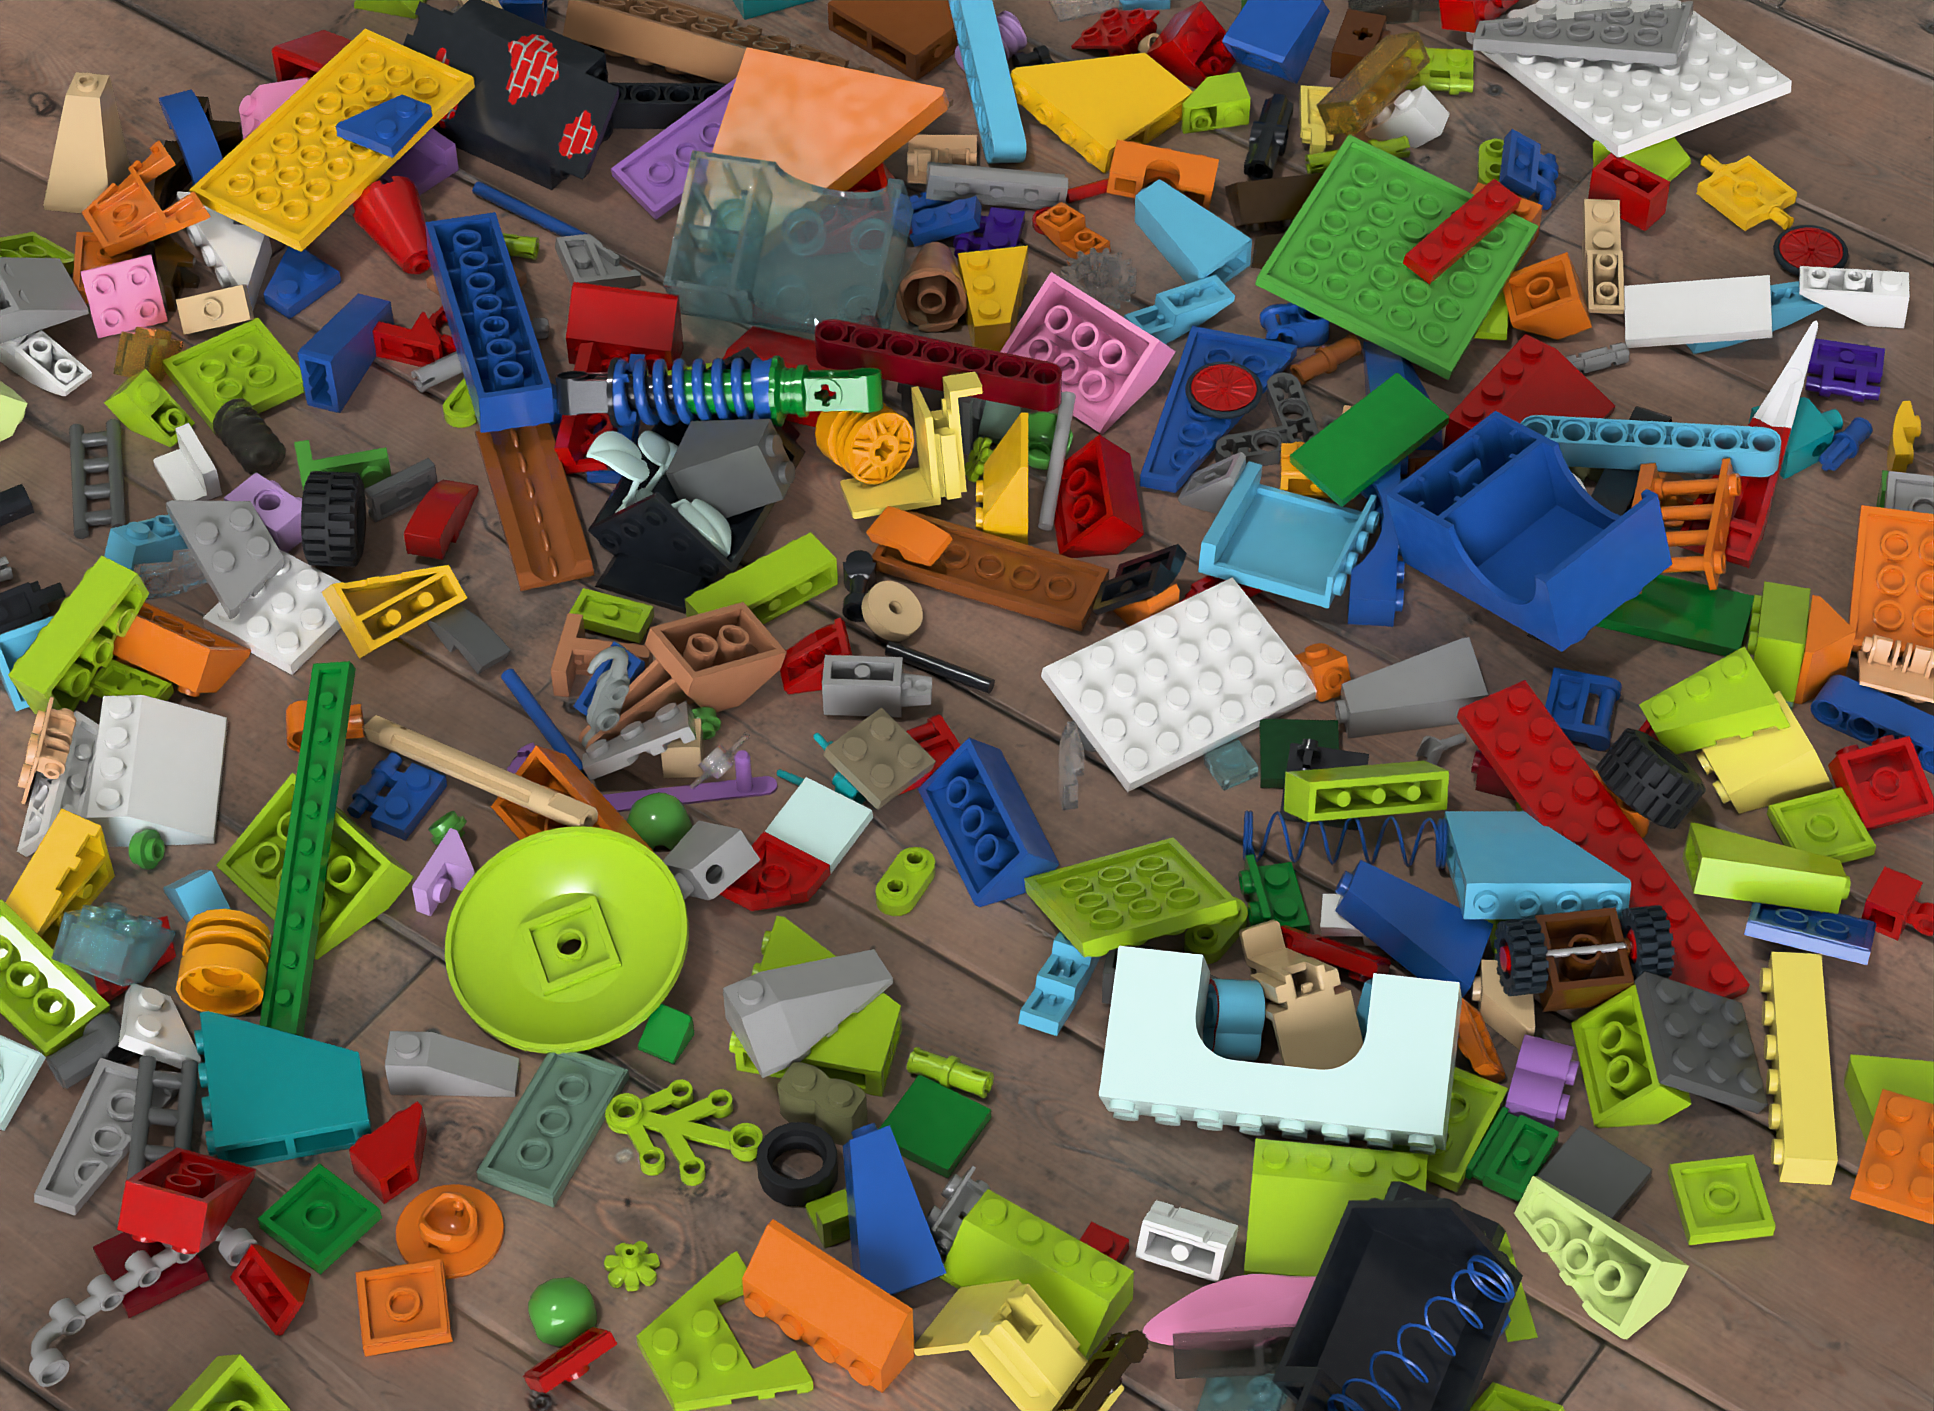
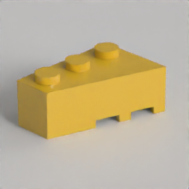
M1028 245L958 253V270L967 292L965 317L973 347L1000 352L1016 328L1018 312L1023 300L1024 286L1028 278Z
M61 808L5 902L52 949L55 948L115 877L101 825Z

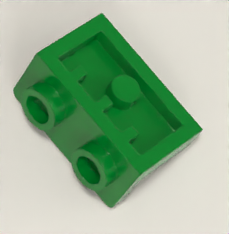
M1254 854L1245 855L1244 870L1239 871L1238 878L1242 895L1248 894L1250 902L1247 904L1250 925L1254 926L1270 920H1276L1280 923V926L1287 925L1309 933L1310 922L1292 862L1257 867Z

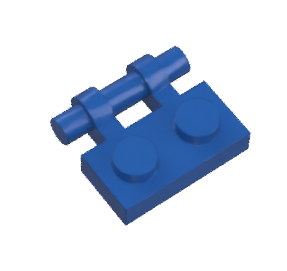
M1511 129L1504 137L1499 182L1510 191L1516 192L1527 199L1535 193L1538 204L1543 205L1542 210H1547L1551 208L1552 201L1556 198L1557 187L1554 184V180L1557 179L1559 171L1556 156L1551 153L1540 154L1541 144Z
M392 752L384 761H379L371 770L372 777L366 785H360L352 795L353 801L348 806L347 812L354 818H360L365 810L372 812L370 820L373 828L406 841L445 790L447 780L445 775L413 762L404 773L397 771L403 761L398 754ZM384 786L392 788L385 798L378 795Z

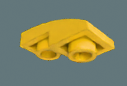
M1903 401L1895 416L1887 451V471L1906 473L1907 465L1913 463V444L1915 437H1920L1921 420L1919 415H1914L1911 401Z

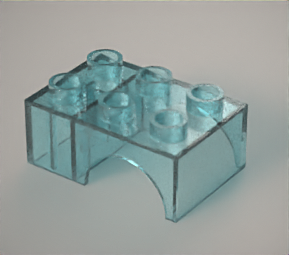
M692 150L663 286L667 294L679 295L680 312L682 315L815 334V327L818 323L827 319H838L889 330L913 216V208L904 181L889 178L888 185L885 188L871 192L839 191L816 186L797 179L782 170L773 161Z

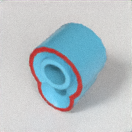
M1211 978L1209 981L1203 1028L1204 1045L1216 1055L1226 1059L1255 1061L1259 1056L1261 1035L1265 1021V997L1261 984L1257 980Z

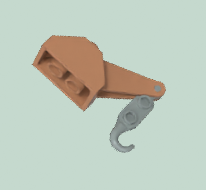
M744 602L650 627L645 646L656 659L631 684L627 671L629 656L624 648L618 646L608 647L599 652L590 662L587 671L589 674H593L603 662L613 659L610 670L602 673L597 679V687L591 705L587 710L586 720L589 725L580 733L579 742L587 749L598 740L606 739L609 741L621 735V730L627 725L636 721L644 723L654 718L655 713L660 708L670 703L679 705L687 701L688 705L695 702L700 707L715 709L716 713L740 706L781 669L787 652Z

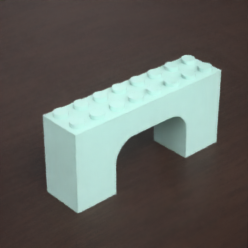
M1119 946L1099 1090L1101 1101L1109 1112H1114V1118L1138 1121L1139 1115L1153 1116L1156 1123L1170 1126H1179L1181 1120L1196 1121L1198 1128L1221 1131L1223 1125L1239 1126V1132L1257 1136L1265 1135V1130L1282 1131V1137L1291 1140H1307V1135L1309 1134L1325 1136L1324 1142L1334 1145H1349L1350 1139L1367 1141V1147L1377 1150H1392L1393 1144L1410 1146L1409 1151L1412 1153L1435 1155L1436 1149H1446L1462 1005L1460 982L1373 973L1367 1032L1362 1048L1348 1063L1334 1069L1318 1070L1230 1060L1216 1055L1203 1042V1028L1210 981V970L1204 956L1200 954Z

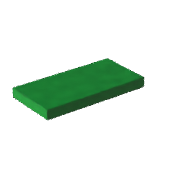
M1395 373L1290 454V463L1339 506L1343 507L1448 425L1449 415L1399 373Z
M1659 574L1643 587L1642 594H1638L1633 599L1625 601L1595 626L1727 656L1742 647L1754 596L1722 588L1709 590V586Z

